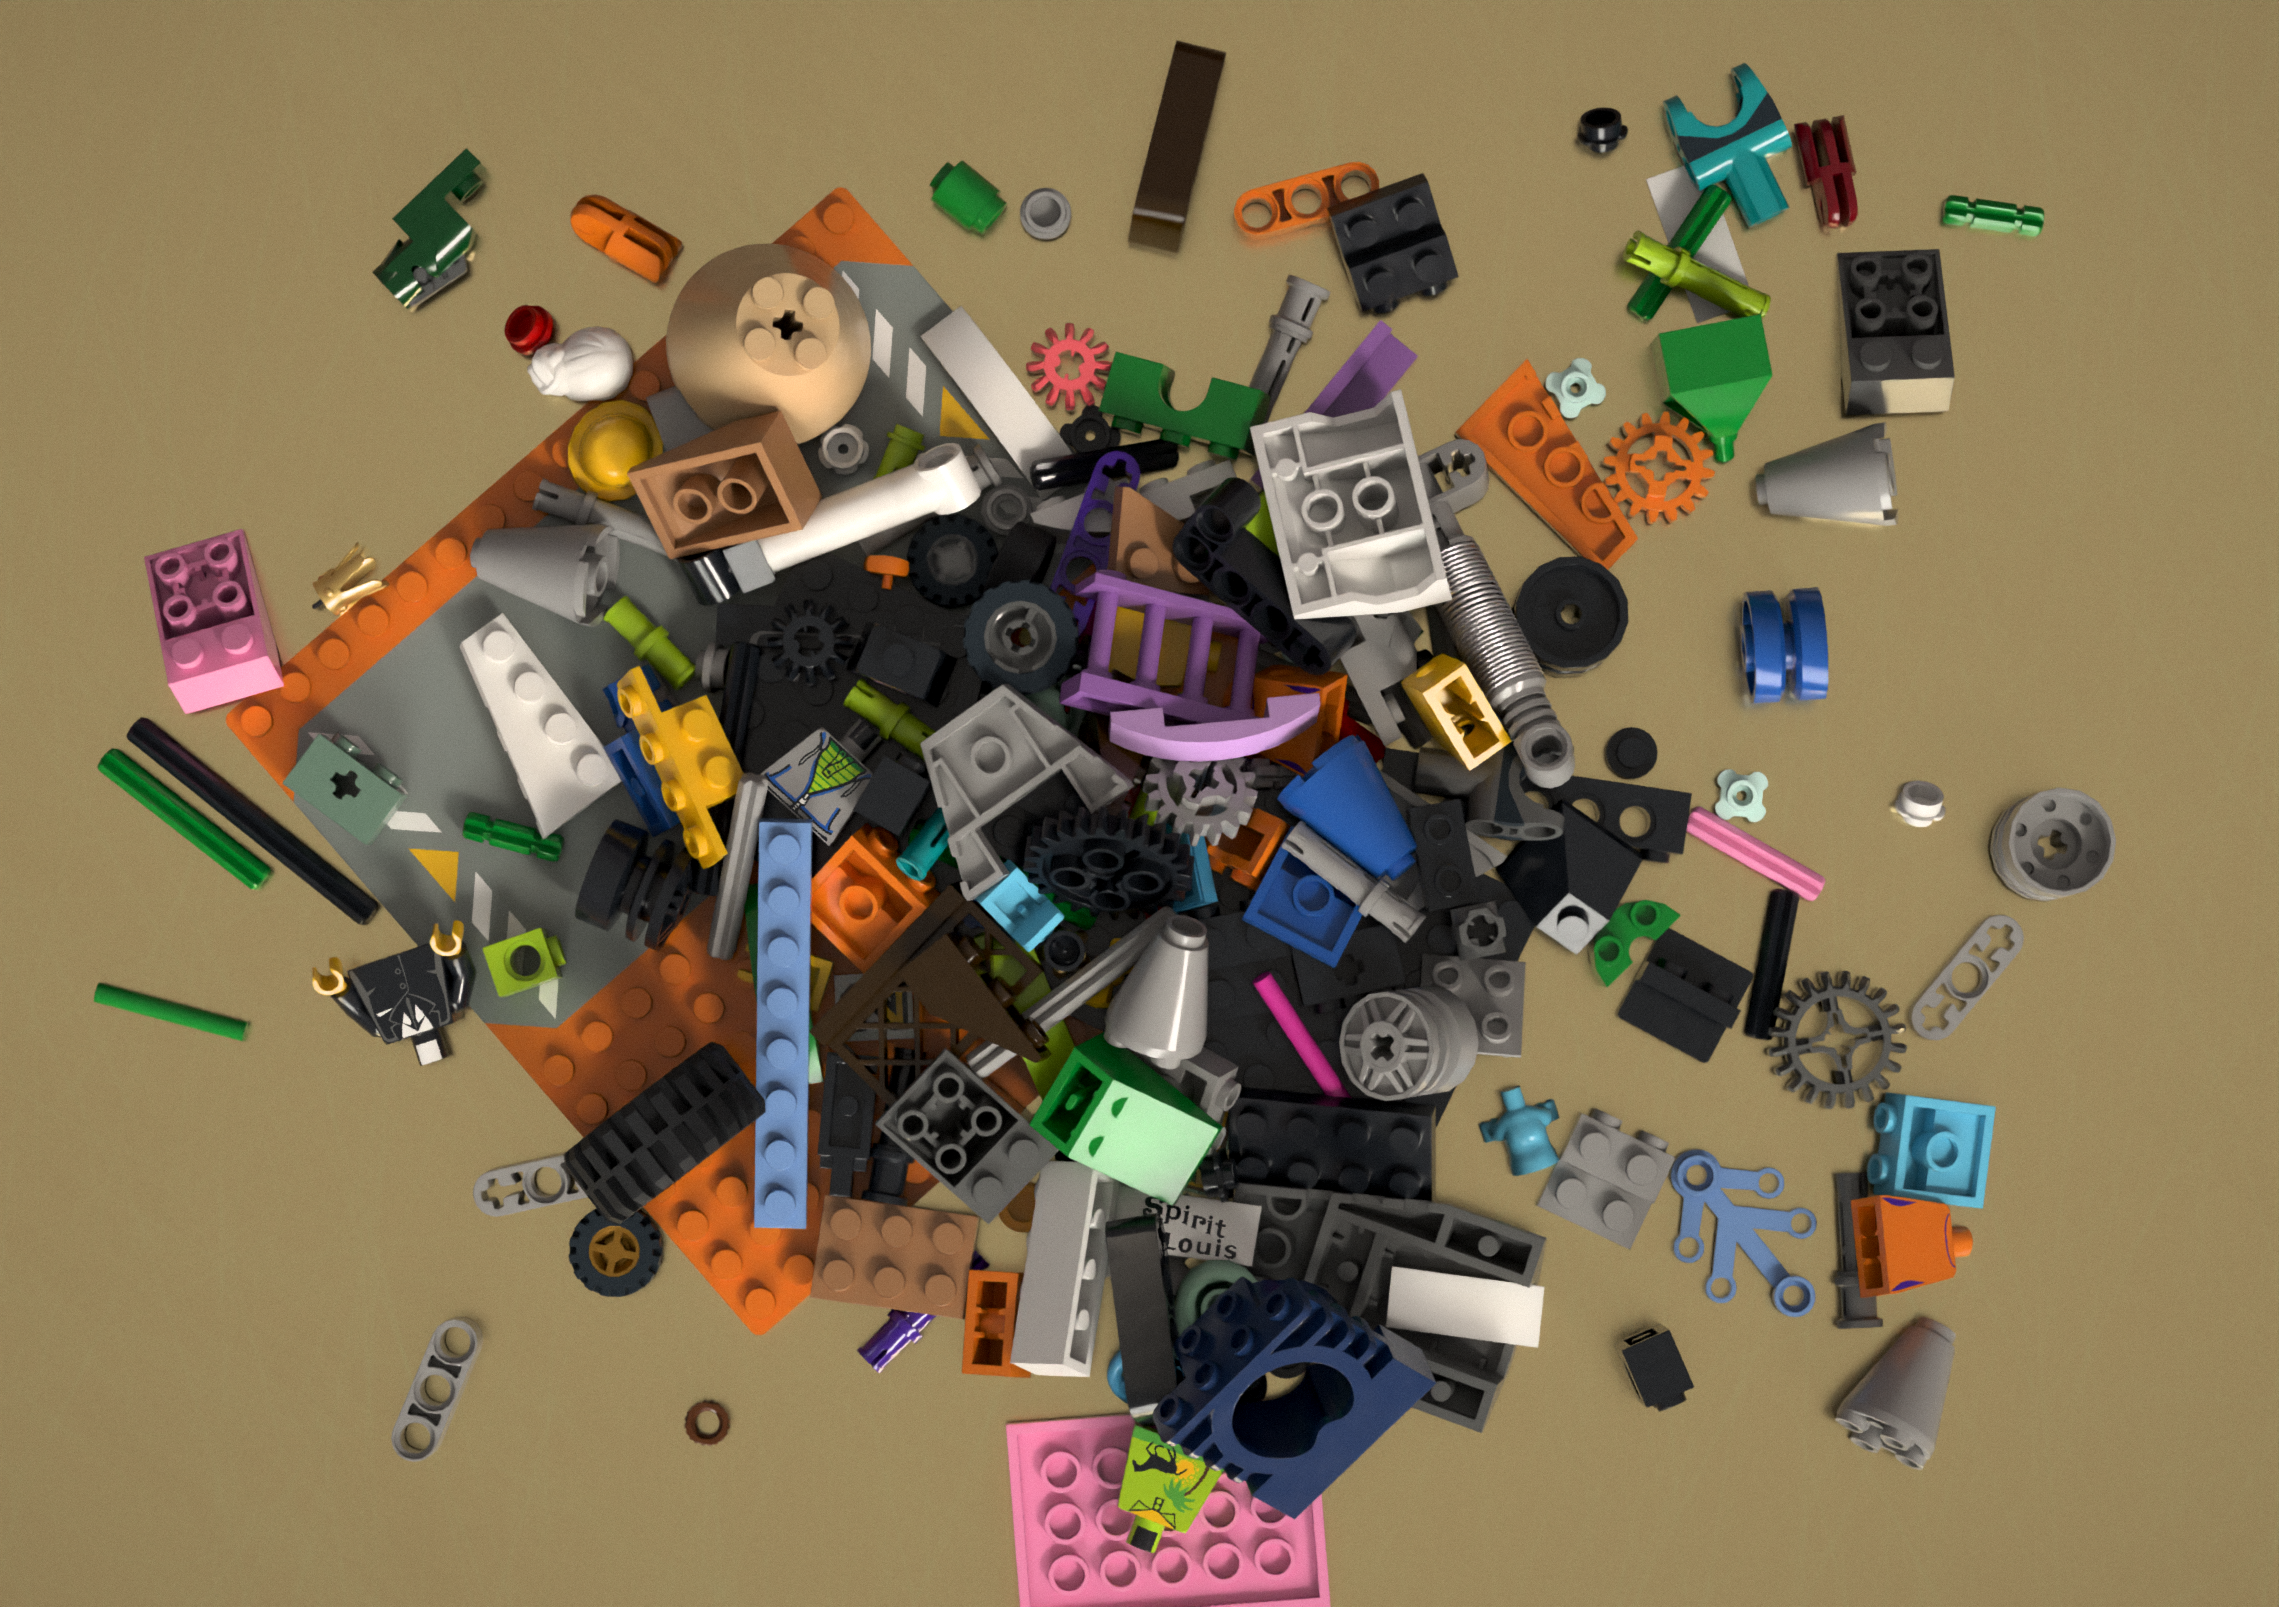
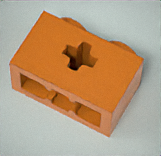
M969 1270L962 1374L1031 1377V1372L1010 1363L1020 1302V1288L1024 1273Z

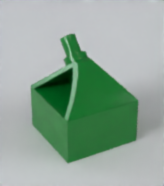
M1761 314L1659 333L1650 343L1661 404L1682 418L1689 419L1690 423L1706 432L1709 441L1713 443L1714 457L1721 462L1730 461L1734 458V441L1738 437V430L1773 375Z

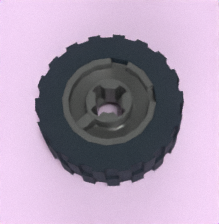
M1030 580L1007 581L990 588L975 601L965 620L963 645L967 655L966 658L977 676L994 689H997L1002 684H1010L1022 695L1043 692L1065 676L1076 658L1079 644L1076 618L1066 601L1058 593L1041 583ZM1017 628H1026L1030 632L1031 643L1022 648L1014 646L1011 641L1013 631Z

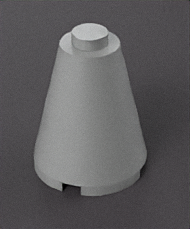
M1886 422L1872 424L1765 463V473L1756 474L1759 505L1768 504L1770 513L1777 515L1883 526L1897 525L1898 509L1892 508L1891 496L1897 495L1890 438L1880 439L1886 435L1888 429Z
M605 524L488 529L482 538L477 537L471 549L470 562L471 566L476 568L479 579L580 625L596 627L603 620L609 608L608 605L600 604L605 589L615 590L620 562V543L618 536L609 535L614 528Z

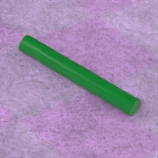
M101 982L98 983L94 994V1002L242 1042L248 1030L249 1022Z

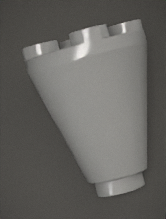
M1173 915L1168 917L1166 924L1158 929L1107 1008L1104 1017L1106 1028L1103 1036L1109 1044L1118 1048H1130L1135 1052L1147 1055L1153 1064L1165 1069H1176L1179 1067L1182 1059H1190L1201 1052L1207 1037L1209 943L1206 938L1207 928L1203 923L1189 916Z
M1920 1317L1916 1325L1907 1328L1841 1402L1835 1420L1845 1428L1854 1431L1850 1438L1853 1443L1872 1453H1878L1882 1447L1895 1453V1458L1901 1463L1913 1469H1923L1926 1461L1931 1458L1935 1450L1955 1354V1348L1952 1344L1956 1334L1952 1330L1935 1320Z

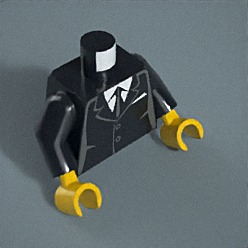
M459 920L453 922L452 935H445L440 932L438 923H435L430 943L348 970L349 978L343 976L341 960L337 957L329 958V967L333 975H321L317 968L313 967L312 981L314 989L320 994L330 995L347 1016L371 1036L382 1038L386 1045L410 1037L420 1066L446 1058L449 1054L440 1027L463 1019V1011L470 1004L477 974L468 948L462 941L464 924Z

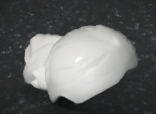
M594 326L576 331L562 344L552 343L536 350L532 363L527 367V372L532 382L543 395H565L569 399L576 401H606L616 397L628 386L633 375V359L628 342L620 334L610 328Z

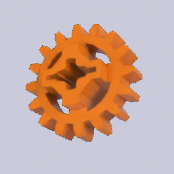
M1664 411L1658 423H1652L1648 413H1643L1640 416V428L1636 429L1627 421L1621 426L1626 439L1622 440L1612 437L1608 442L1610 447L1617 451L1616 456L1604 457L1602 460V465L1614 468V474L1608 476L1603 482L1606 486L1617 485L1619 492L1613 499L1617 504L1624 500H1628L1631 503L1628 511L1629 517L1633 518L1642 509L1647 511V522L1653 524L1658 517V513L1664 512L1665 517L1671 523L1677 520V507L1680 506L1688 514L1695 510L1694 503L1691 500L1692 495L1699 498H1705L1708 495V490L1700 482L1701 479L1713 478L1715 471L1703 467V461H1706L1714 454L1713 450L1699 449L1697 444L1705 435L1702 431L1691 436L1685 432L1689 419L1684 417L1674 426L1670 424L1669 412ZM1652 434L1648 450L1642 454H1627L1635 441ZM1673 438L1686 448L1691 460L1680 458L1672 447ZM1656 455L1663 456V464L1670 466L1675 471L1665 473L1660 481L1654 480V472L1639 465L1651 463ZM1625 474L1635 476L1645 488L1644 498L1631 488ZM1674 481L1689 482L1681 495L1672 500L1664 501L1667 487Z

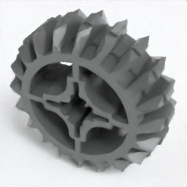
M1828 971L1820 972V989L1817 990L1809 978L1801 979L1800 987L1805 996L1800 998L1795 992L1787 990L1783 996L1794 1007L1790 1012L1776 1007L1773 1011V1015L1785 1020L1784 1028H1768L1769 1036L1782 1037V1046L1768 1048V1055L1770 1057L1785 1055L1787 1061L1774 1069L1775 1074L1783 1076L1793 1071L1795 1076L1786 1086L1790 1092L1794 1093L1799 1090L1804 1083L1808 1085L1803 1101L1812 1104L1819 1092H1824L1822 1102L1823 1107L1826 1109H1833L1836 1103V1094H1841L1842 1103L1845 1108H1854L1855 1098L1853 1092L1858 1090L1865 1102L1874 1100L1873 1092L1868 1084L1873 1081L1877 1087L1887 1090L1890 1087L1888 1079L1880 1074L1883 1068L1895 1073H1899L1902 1068L1899 1063L1888 1059L1890 1051L1905 1053L1907 1050V1046L1903 1043H1891V1034H1901L1906 1031L1904 1023L1889 1025L1887 1018L1899 1012L1900 1008L1898 1005L1890 1004L1881 1009L1878 1004L1886 997L1887 991L1880 987L1870 996L1866 995L1870 986V978L1866 976L1859 978L1854 989L1850 988L1851 975L1849 971L1840 972L1837 986H1833L1832 978ZM1837 996L1848 998L1861 1005L1871 1016L1874 1025L1856 1028L1850 1026L1844 1019L1842 1009L1838 1007ZM1821 1001L1823 1011H1821L1822 1024L1819 1030L1811 1036L1796 1040L1798 1025L1803 1015L1810 1007ZM1836 1025L1838 1032L1850 1035L1861 1034L1859 1038L1849 1039L1848 1045H1842L1845 1050L1837 1055L1835 1048L1826 1047L1825 1045L1812 1046L1814 1042L1825 1041V1035H1832L1828 1030ZM1877 1040L1876 1052L1871 1063L1860 1075L1852 1079L1851 1069H1853L1852 1055L1854 1051L1862 1044ZM1817 1052L1824 1054L1829 1059L1831 1069L1835 1071L1837 1083H1828L1812 1075L1801 1062L1799 1055Z

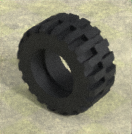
M711 1041L644 1090L564 1154L565 1168L604 1219L619 1225L766 1112L765 1100L724 1046Z

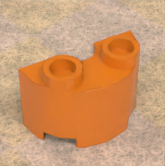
M1252 808L1253 811L1246 826L1240 824L1235 838L1231 839L1222 832L1218 845L1212 846L1207 836L1204 837L1211 870L1222 875L1225 868L1228 867L1233 870L1230 878L1257 892L1291 826L1282 819L1259 808Z

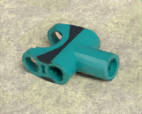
M1742 63L1731 68L1732 78L1738 90L1736 94L1738 110L1735 119L1728 124L1717 127L1702 123L1696 119L1691 111L1687 112L1677 95L1663 101V106L1676 151L1694 187L1698 191H1702L1712 184L1726 180L1748 228L1790 208L1766 159L1791 148L1792 142L1773 99L1753 70L1746 63Z

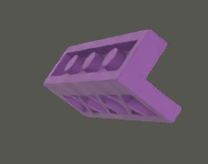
M1380 320L1305 413L1312 412L1334 418L1374 408L1385 398L1418 356L1391 334L1393 329ZM1259 469L1249 480V483L1258 492L1264 490Z

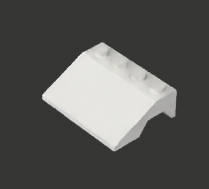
M1401 389L1390 392L1374 408L1334 418L1308 412L1250 427L1294 619L1398 613L1453 600Z

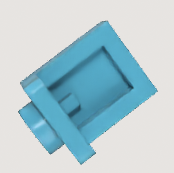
M1008 859L1004 865L1010 874L975 899L1027 952H1030L1053 933L1055 927L1064 919V914L1044 894H1039V889L1033 883H1029L1028 878Z

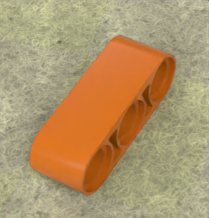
M1349 162L1254 188L1243 193L1238 198L1233 213L1234 226L1244 238L1259 241L1331 222L1327 207L1349 200L1341 190V183L1345 178L1355 175L1364 178L1369 185L1370 192L1379 189V178L1375 170L1368 164ZM1301 189L1312 190L1320 199V207L1311 214L1300 213L1292 205V196ZM1256 202L1264 204L1271 213V220L1265 226L1257 228L1249 226L1242 217L1243 209L1247 205Z

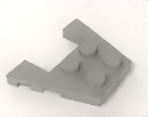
M1002 684L920 743L938 808H942L950 836L947 841L951 855L956 857L962 882H960L962 894L967 901L974 900L1010 874L982 832L981 827L1061 770H1063L1091 814L1097 813L1101 806H1107L1134 787L1128 777L1010 684Z

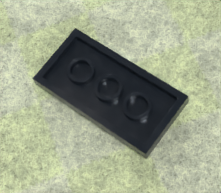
M1241 1087L1238 1099L1228 1110L1229 1158H1234L1237 1163L1240 1182L1434 1201L1436 1106Z

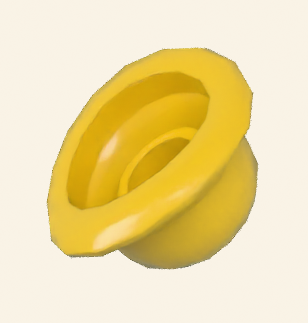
M625 400L603 402L588 411L574 427L568 444V467L574 482L585 493L588 490L598 494L597 499L607 502L626 500L636 495L637 493L627 472L631 467L663 453V441L653 416L642 405Z

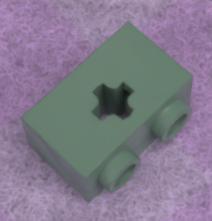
M336 732L332 739L327 735L319 733L282 784L362 843L372 845L408 797L407 794L398 788L403 780L380 763H377L374 769H371L356 758L362 750L340 733ZM356 773L358 777L354 784L360 789V792L357 796L346 794L341 797L339 794L343 787L336 780L340 775L351 777Z

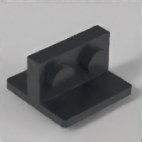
M1668 928L1654 942L1623 1000L1617 1016L1700 1062L1706 1063L1710 1060L1726 1028L1732 1029L1741 1010L1737 1009L1753 979V973Z

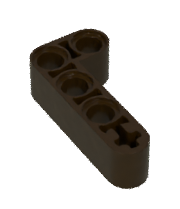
M1179 40L1176 41L1134 205L1128 237L1129 243L1178 254L1227 52Z

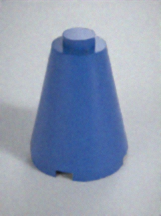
M1352 734L1325 751L1312 762L1314 767L1303 778L1298 774L1279 794L1277 799L1284 806V809L1300 821L1305 822L1318 835L1331 843L1377 880L1388 875L1394 881L1415 864L1416 860L1411 854L1418 846L1365 741L1358 734L1356 736Z

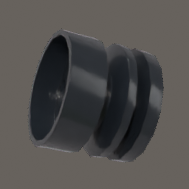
M615 819L603 835L587 870L576 904L575 918L609 931L619 920L622 913L628 915L625 938L635 942L648 923L644 945L659 952L671 932L681 922L693 893L691 887L696 858L692 857L687 848L684 847L671 866L675 843L668 839L661 843L652 858L648 857L646 853L648 850L649 833L646 830Z

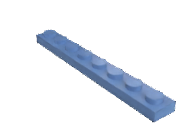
M760 818L756 1089L765 1100L766 1112L756 1119L754 1228L806 1229L813 819Z

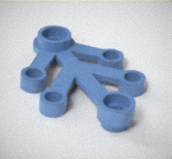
M1692 1149L1680 1154L1675 1159L1670 1172L1674 1189L1683 1196L1680 1233L1672 1242V1251L1675 1257L1685 1263L1696 1262L1702 1257L1704 1243L1699 1237L1705 1202L1718 1218L1712 1274L1706 1278L1704 1283L1707 1297L1716 1303H1726L1735 1296L1737 1286L1733 1279V1269L1737 1242L1774 1288L1772 1299L1775 1307L1781 1313L1790 1317H1800L1807 1314L1815 1303L1816 1296L1812 1284L1801 1276L1790 1275L1753 1228L1788 1232V1234L1795 1238L1804 1239L1811 1236L1816 1229L1817 1221L1815 1215L1810 1210L1802 1207L1793 1208L1788 1212L1734 1206L1721 1190V1188L1754 1190L1756 1194L1763 1198H1775L1784 1189V1178L1774 1168L1764 1167L1758 1171L1721 1168L1717 1159L1707 1151ZM1693 1165H1700L1705 1171V1179L1698 1185H1692L1687 1180V1171ZM1766 1173H1772L1777 1178V1187L1770 1193L1763 1192L1759 1187V1179ZM1799 1213L1806 1214L1810 1222L1808 1229L1802 1233L1795 1232L1791 1227L1792 1218ZM1687 1237L1693 1238L1698 1246L1696 1253L1690 1257H1684L1679 1251L1680 1242ZM1717 1278L1727 1279L1730 1285L1729 1292L1723 1297H1716L1711 1291L1712 1282ZM1789 1286H1798L1802 1293L1801 1300L1795 1305H1788L1783 1298V1293Z

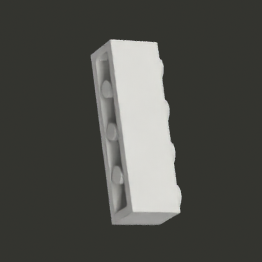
M1048 1161L1040 1170L1039 1180L1034 1189L1035 1208L1032 1227L1026 1240L1028 1252L1024 1277L1020 1288V1302L1010 1363L1036 1375L1090 1377L1108 1261L1105 1225L1107 1221L1114 1220L1120 1181L1079 1162Z

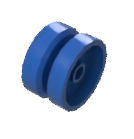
M1818 587L1791 589L1785 598L1784 621L1782 619L1780 603L1772 590L1744 593L1742 601L1741 654L1751 704L1779 702L1785 691L1786 670L1791 692L1797 701L1826 699L1829 673L1828 643L1824 606Z

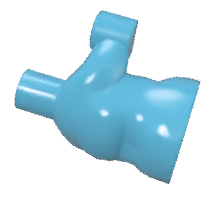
M1513 1086L1502 1090L1500 1093L1506 1112L1499 1120L1498 1118H1492L1489 1122L1479 1123L1484 1142L1504 1141L1509 1155V1167L1513 1176L1533 1173L1559 1161L1558 1155L1550 1143L1546 1131V1126L1560 1118L1554 1099H1548L1545 1103H1537L1535 1106L1526 1105L1520 1086Z

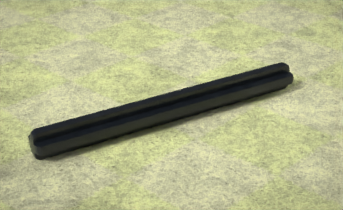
M141 717L131 726L126 735L131 743L353 921L364 925L375 914L378 908L376 901L150 720Z

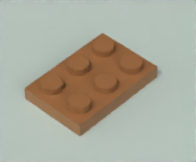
M825 1195L810 1298L965 1320L969 1270H972L979 1217Z

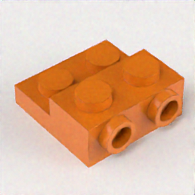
M868 823L856 831L812 878L811 923L864 974L941 894L934 888L936 879L930 870L921 881L914 880L904 874L896 864V859L901 855L896 851L899 848V844L894 835L882 827H875L873 829Z

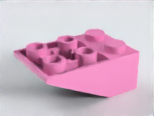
M243 529L144 557L168 685L185 714L284 686L275 639Z

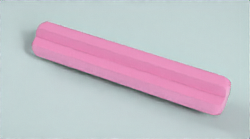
M1696 806L1690 812L1686 830L1690 834L1790 891L1798 893L1799 896L1808 901H1814L1819 896L1826 881L1822 875L1702 807Z

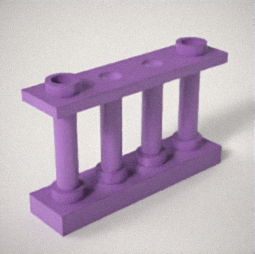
M1099 570L1076 585L1074 595L1096 600L1097 604L1088 667L1062 683L1060 704L1110 716V712L1163 707L1165 727L1260 718L1255 716V711L1250 709L1258 647L1259 644H1264L1268 640L1233 609L1126 580L1127 576L1114 570ZM1117 606L1144 613L1136 678L1130 684L1113 680V675L1108 672ZM1165 619L1192 626L1183 694L1177 696L1160 692V686L1156 684ZM1212 631L1239 638L1230 706L1225 708L1208 704V699L1203 696Z

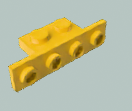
M638 666L630 669L617 682L619 705L623 713L628 718H632L640 734L639 745L645 760L656 768L662 781L661 792L663 799L671 811H676L684 828L683 839L688 852L692 857L698 858L703 869L709 868L721 860L728 852L707 809L736 797L738 782L744 773L707 695L661 712L641 667Z

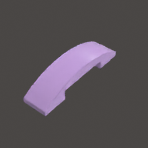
M1319 693L1269 697L1266 700L1264 718L1165 727L1163 707L1110 712L1109 741L1143 755L1168 760L1202 762L1239 758L1278 746L1314 725L1318 718L1320 696Z

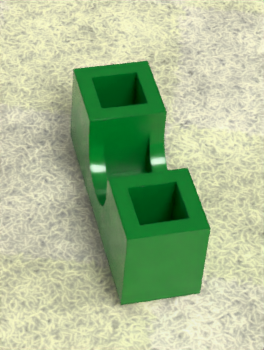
M1115 351L1099 407L1100 412L1113 418L1111 427L1141 435L1143 427L1161 431L1159 440L1189 448L1191 439L1209 444L1207 453L1229 460L1237 461L1239 452L1255 456L1250 427L1264 424L1271 396L1259 389L1212 377L1203 402L1194 409L1178 411L1174 408L1170 398V389L1175 375L1174 370L1161 363Z

